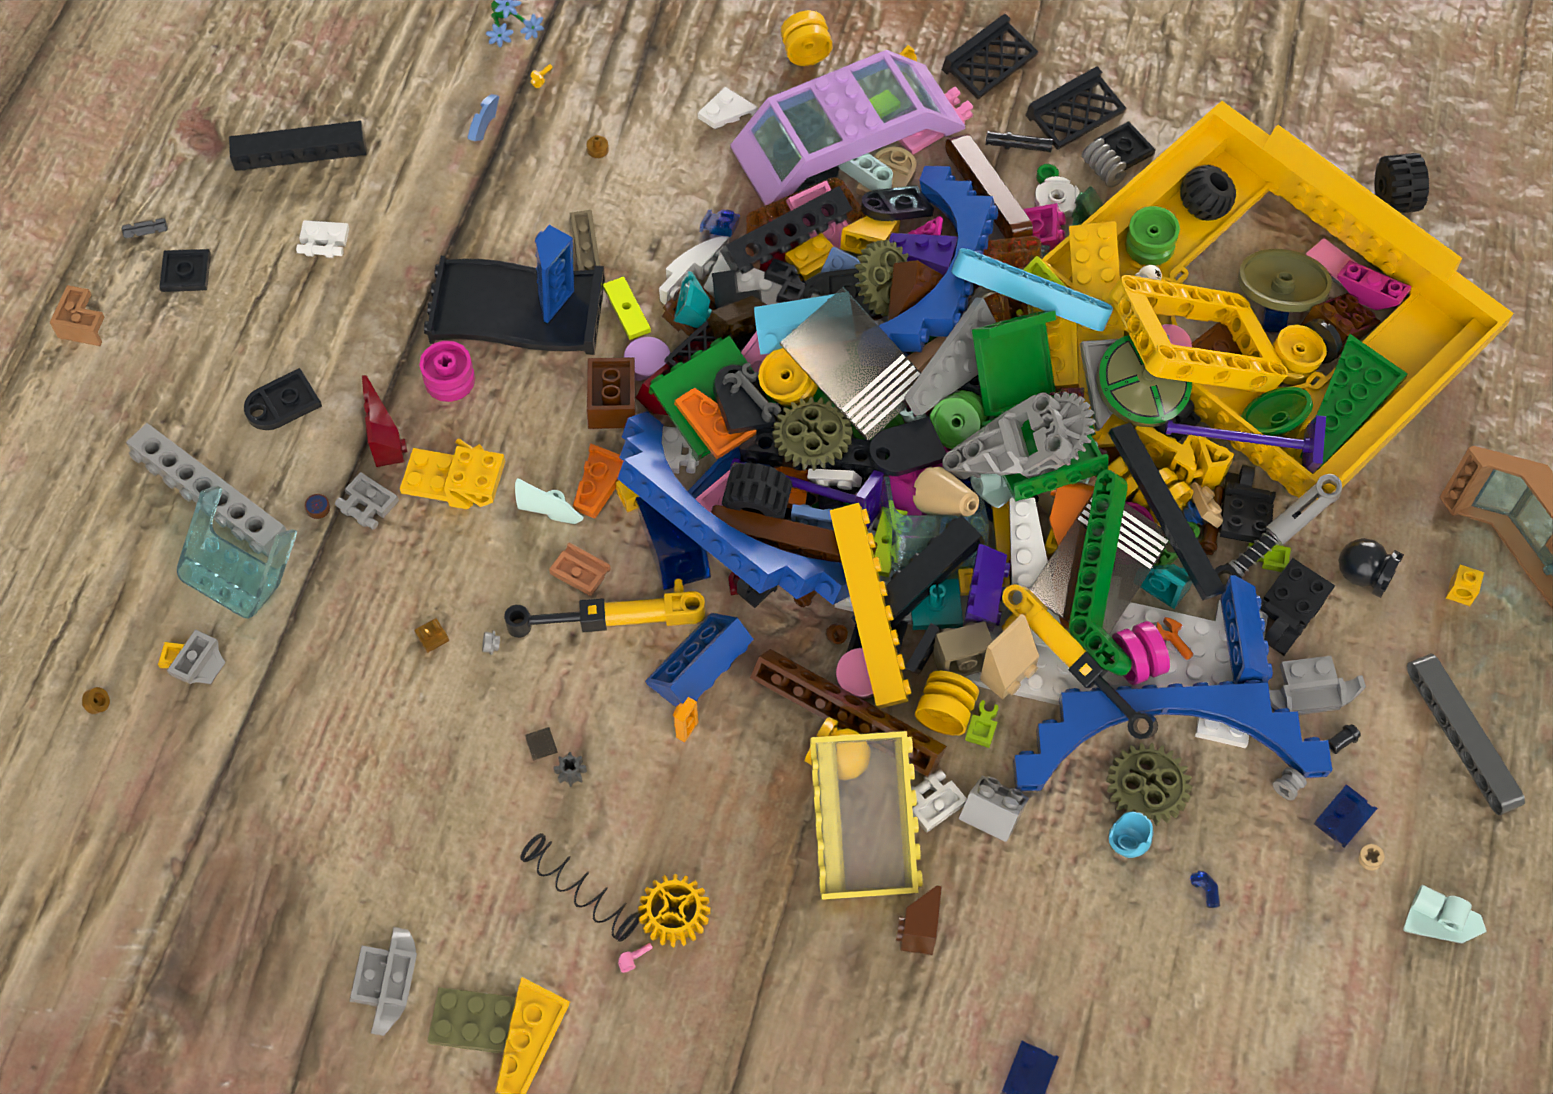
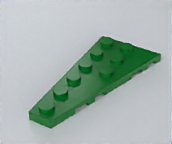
M1351 334L1348 336L1317 413L1319 416H1326L1323 463L1317 470L1355 434L1408 375V373Z

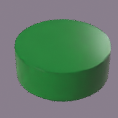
M1043 164L1037 169L1036 179L1042 184L1047 178L1058 177L1059 171L1054 165Z

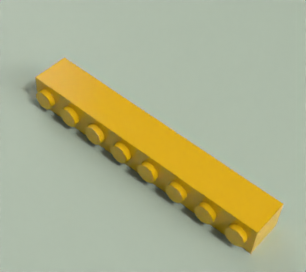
M856 503L829 510L876 706L881 709L909 702L908 695L912 694L909 680H904L902 670L906 669L903 655H898L896 645L900 644L897 631L891 629L890 621L894 620L891 606H886L884 596H888L885 582H880L878 572H881L882 568L879 558L873 555L872 548H875L876 544L873 533H868L866 524L870 523L867 509L862 510L860 504Z

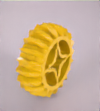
M674 874L673 880L668 881V877L664 875L662 877L663 883L660 884L657 880H654V889L646 887L645 893L647 896L640 897V903L643 905L638 907V913L642 914L639 917L640 924H645L643 927L645 933L651 932L650 937L653 941L660 936V944L662 946L667 940H670L671 947H675L676 940H681V944L685 946L686 937L695 941L696 935L694 932L702 934L704 932L702 925H708L709 918L706 916L711 913L710 907L707 906L709 898L703 897L705 894L704 888L697 889L698 882L696 880L688 884V877L686 875L681 881H678V875ZM670 893H681L684 895L674 897ZM661 898L664 907L658 911L659 915L653 917L654 905ZM692 904H695L696 913L688 923L685 913ZM669 905L671 908L675 907V909L678 907L679 915L677 913L673 914V911L670 913ZM673 923L679 928H667L664 926Z

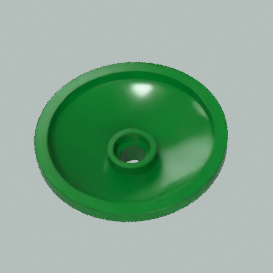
M1278 388L1268 391L1251 401L1244 409L1241 417L1263 435L1279 436L1294 430L1307 419L1312 411L1313 401L1310 394L1302 388Z

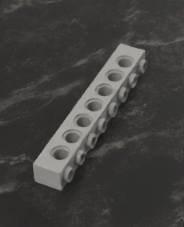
M148 423L126 441L130 449L129 455L137 463L142 461L154 476L159 474L170 488L176 487L179 489L180 494L187 501L193 500L196 502L197 507L204 514L210 513L213 515L214 520L221 527H229L232 534L238 540H246L250 548L257 554L262 552L269 558L289 539L284 525Z

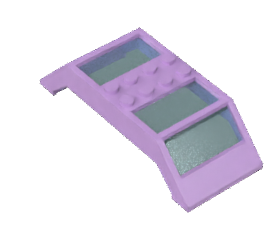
M884 50L767 98L731 143V149L767 211L786 204V200L811 176L924 129L944 133V136L947 137L964 130L965 125L924 64L889 50Z

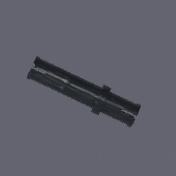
M987 131L985 145L1002 146L1005 149L1011 147L1050 153L1053 139L1014 135L1012 132L1005 134Z

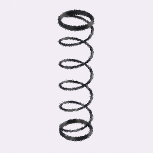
M543 833L535 835L522 850L520 855L521 861L528 862L540 855L537 864L538 875L542 877L549 876L559 870L555 881L556 890L564 892L578 885L574 895L575 906L579 908L585 907L597 900L593 910L594 922L602 923L616 915L612 926V936L618 942L625 940L637 927L641 915L638 912L631 914L619 927L616 935H614L615 924L627 902L608 918L597 921L595 919L596 908L608 887L590 902L578 905L576 903L577 893L589 872H586L571 887L564 890L559 889L557 883L560 873L571 856H568L564 863L554 871L544 875L539 872L540 861L545 851L552 844V841L539 852L545 844L546 836ZM541 838L535 850L525 858L530 847ZM635 918L629 929L621 936L624 929Z

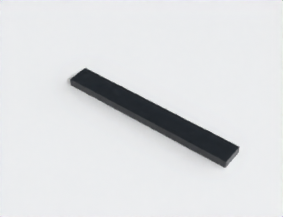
M1127 423L1111 428L1108 432L1109 436L1201 599L1204 601L1223 594L1226 591L1223 583L1133 425Z

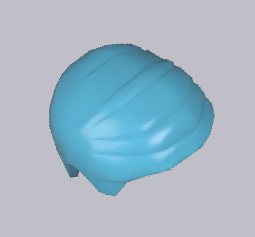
M1139 812L1124 813L1109 830V843L1117 854L1127 858L1143 855L1152 844V822Z

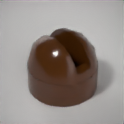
M831 624L826 629V638L831 643L842 644L846 641L848 631L844 625Z

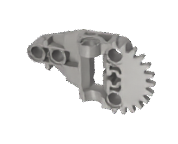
M1063 392L1062 397L1055 393L1054 398L1047 393L1033 395L1004 412L947 452L943 458V467L960 479H967L971 476L981 478V474H998L1000 476L1021 473L1030 479L1031 477L1058 470L1059 467L1065 464L1069 466L1071 465L1072 457L1076 460L1079 459L1078 451H1086L1083 444L1091 443L1092 441L1087 438V435L1095 432V430L1089 428V426L1096 423L1093 418H1090L1094 411L1089 409L1091 405L1088 402L1084 403L1085 399L1083 397H1078L1075 393H1072L1070 397L1067 392ZM1028 419L1031 429L1035 431L1033 436L1038 452L1031 456L1028 454L1021 429L1023 423Z

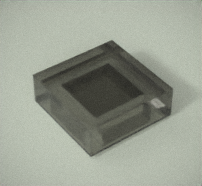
M550 727L525 735L533 761L558 753Z

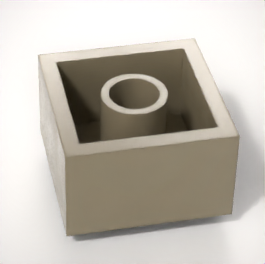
M969 622L963 627L956 629L946 628L937 633L933 650V659L937 670L953 672L963 677L982 672L987 647L993 642L986 622Z

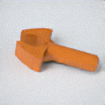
M1165 617L1163 623L1170 629V631H1165L1157 622L1156 628L1159 630L1162 638L1170 641L1185 660L1192 658L1193 652L1178 636V631L1181 630L1182 624Z

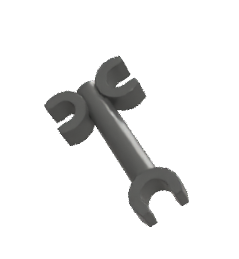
M745 363L741 371L739 370L735 374L728 373L725 375L722 383L724 385L728 382L735 384L730 390L732 394L738 392L740 386H742L762 409L761 416L764 421H770L772 415L769 412H773L776 417L780 414L781 408L775 403H769L752 384L757 380L759 373H747L751 367L750 363Z

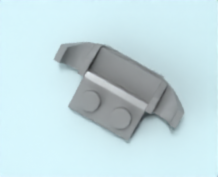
M1324 656L1282 662L1280 669L1285 685H1283L1281 690L1269 689L1272 708L1290 709V712L1298 711V715L1340 710L1341 707L1353 701L1365 689L1366 685L1363 675L1345 682L1343 678H1338L1332 657Z
M393 927L388 950L361 946L349 1001L376 1006L371 1034L385 1036L406 1008L417 956L415 943L407 929Z

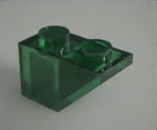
M1089 186L1084 193L1080 192L1075 200L1076 209L1072 214V226L1081 225L1104 205L1093 187Z

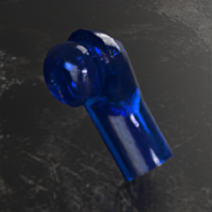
M1199 870L1198 873H1192L1190 876L1191 884L1195 887L1201 886L1205 890L1207 907H1220L1218 884L1205 871Z

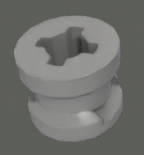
M1287 767L1282 772V777L1274 781L1273 788L1283 798L1294 800L1298 795L1297 791L1300 788H1304L1307 782L1301 773Z

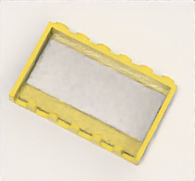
M907 731L811 737L810 748L821 899L919 893L918 887L923 886L921 870L917 871L916 860L921 859L920 845L915 844L914 833L919 832L918 818L913 817L912 806L917 805L916 791L911 790L910 780L915 778L914 764H909L908 753L913 752L912 738L907 737Z

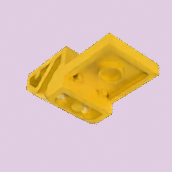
M1136 426L1135 428L1156 468L1161 470L1168 467L1177 475V483L1185 482L1190 486L1193 478H1195L1196 483L1200 486H1207L1211 490H1215V487L1221 486L1225 480L1235 455L1226 447L1219 446L1206 437L1189 435L1184 443L1180 444L1176 439L1156 431L1154 427Z
M460 446L456 447L454 455L413 448L400 486L401 494L447 501L450 507L469 509L474 503L480 507L486 506L494 501L506 462L504 454Z

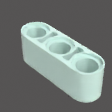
M869 153L838 165L843 172L871 191L892 188V170Z

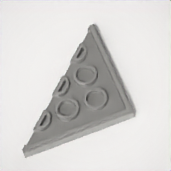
M1118 339L1082 341L1079 344L1091 410L1094 411L1092 416L1096 421L1094 424L1095 431H1099L1113 414L1099 394L1096 381L1097 367L1102 355Z

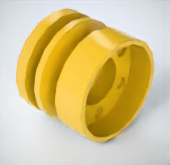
M942 670L933 671L927 678L923 691L924 695L920 697L915 717L922 725L932 731L951 736L962 735L967 729L971 717L970 711L974 709L979 689L972 681L962 675Z

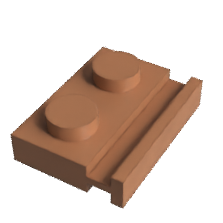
M568 543L565 551H562L549 569L551 575L589 596L593 595L605 578L606 573L611 570L609 564L571 543Z

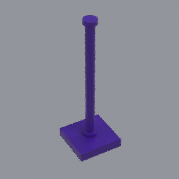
M1316 415L1304 430L1303 440L1173 423L1172 420H1167L1165 434L1178 433L1302 449V466L1313 474L1323 463L1326 416Z
M734 458L731 463L730 470L732 467H735L736 464L745 463L741 462V459ZM874 470L857 495L786 475V477L791 479V484H793L792 487L848 504L859 503L862 510L867 509L870 523L866 524L867 530L880 513L883 483L882 472Z

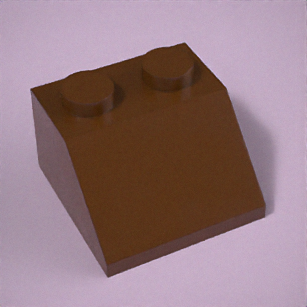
M936 885L906 908L905 917H899L896 941L901 942L900 951L933 955L937 938L942 886Z

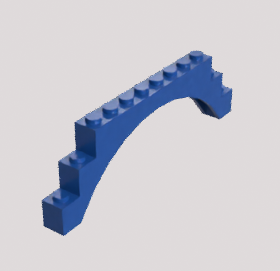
M924 166L919 181L921 192L927 200L939 208L954 225L958 235L955 256L943 278L915 306L894 319L862 333L857 346L861 366L889 367L891 358L895 357L896 351L922 352L924 344L929 341V336L948 337L961 319L963 312H966L968 308V297L973 293V283L955 276L951 270L961 248L983 255L984 249L988 248V236L993 232V221L998 217V206L994 205L993 196H977L976 191L973 190L972 181H955V176H952L950 166Z
M647 411L628 418L622 434L625 443L619 457L623 460V464L617 479L759 593L779 585L794 598L799 599L815 590L832 605L850 596L842 563L812 559L782 551L738 531L704 508L675 477L665 458L662 445L664 424Z
M1248 680L1244 684L1224 681L1220 682L1219 685L1199 682L1187 687L1176 683L1170 684L1166 688H1157V685L1142 686V689L1120 686L1115 690L1136 712L1149 713L1153 716H1195L1220 722L1244 732L1274 751L1290 768L1297 770L1304 778L1327 777L1333 771L1328 740L1320 741L1318 737H1310L1302 741L1298 711L1290 712V709L1281 708L1272 712L1268 683H1260L1259 680ZM1098 687L1092 688L1090 691L1080 692V689L1071 688L1061 692L1059 698L1061 723H1057V720L1054 719L1042 721L1036 729L1038 754H1034V751H1021L1019 755L1014 756L1015 789L1020 791H1041L1059 764L1081 743L1106 728L1129 721V719Z

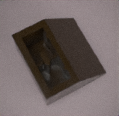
M750 296L711 311L707 322L716 339H725L730 336L735 343L742 336H753L756 333L754 307L767 304L754 296Z

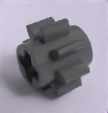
M571 752L563 758L559 756L560 766H554V772L559 774V783L565 781L569 783L570 787L577 781L582 783L581 773L587 772L586 766L581 765L583 763L582 756L576 758L572 756Z

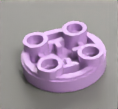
M642 337L634 340L627 346L624 357H635V380L641 381L647 380L666 364L664 360L670 354V350L660 339Z

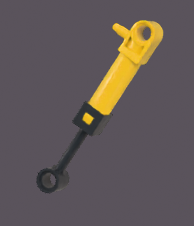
M676 579L674 581V593H665L664 598L605 602L604 598L579 600V612L530 615L526 607L516 604L507 608L504 618L508 633L516 638L525 637L531 631L532 625L580 621L582 632L607 631V626L666 622V626L697 624L705 617V600L696 591L684 592L682 580ZM689 606H697V607H698L697 609H694V610L688 609ZM517 619L523 620L520 623H513Z
M1015 584L1005 588L1002 600L1012 614L1001 626L1003 631L1023 614L1027 619L1029 627L1069 667L1068 671L1085 688H1092L1096 685L1129 719L1128 731L1134 738L1147 739L1156 734L1158 730L1156 718L1149 713L1136 712L1103 678L1108 671L1102 668L1047 611L1048 608L1030 589ZM1017 591H1020L1022 594V601L1019 604L1013 602V595ZM1141 719H1145L1149 725L1145 733H1141L1137 727Z

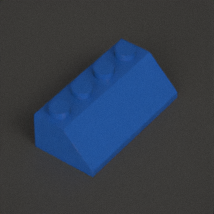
M550 224L544 231H540L535 238L538 296L543 318L547 323L574 292L573 238Z
M1230 575L1225 586L1226 591L1221 595L1220 601L1234 684H1244L1248 680H1259L1260 683H1268L1269 679L1272 678L1273 669L1271 663L1267 661L1269 645L1267 640L1264 641L1263 637L1265 622L1264 618H1260L1259 613L1261 598L1259 595H1256L1254 585L1235 575Z
M711 613L645 682L675 707L680 703L683 704L688 697L698 701V697L714 685L719 675L731 667L732 662L748 649V645L754 639L738 617Z

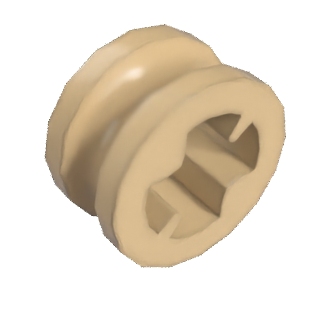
M1369 844L1362 848L1358 859L1363 868L1373 871L1380 868L1385 855L1379 846ZM1368 852H1372L1371 855L1376 854L1375 863L1365 859Z

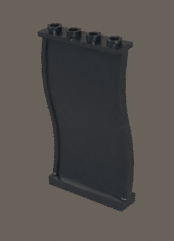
M445 256L440 257L439 265L436 264L435 266L436 283H432L431 296L433 299L432 302L428 303L429 320L424 323V334L428 335L430 344H434L435 340L463 339L488 341L543 351H585V354L595 355L604 293V266H595L594 270L574 271V292L547 323L544 321L538 296L537 270L535 267L497 260H448Z

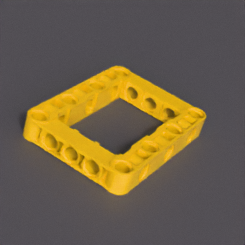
M1130 275L1122 276L1109 294V298L1122 319L1144 362L1146 370L1155 377L1268 392L1277 389L1288 376V370L1272 346L1250 307V303L1240 294ZM1156 314L1183 316L1186 319L1205 322H1221V324L1227 325L1233 336L1232 339L1237 343L1242 355L1172 345Z

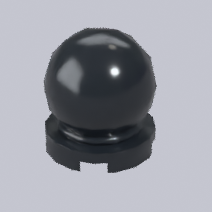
M1366 538L1356 539L1342 549L1338 559L1339 569L1344 578L1354 585L1361 587L1372 585V588H1374L1372 594L1381 598L1404 554L1396 550L1392 555L1387 554L1385 548L1375 540Z

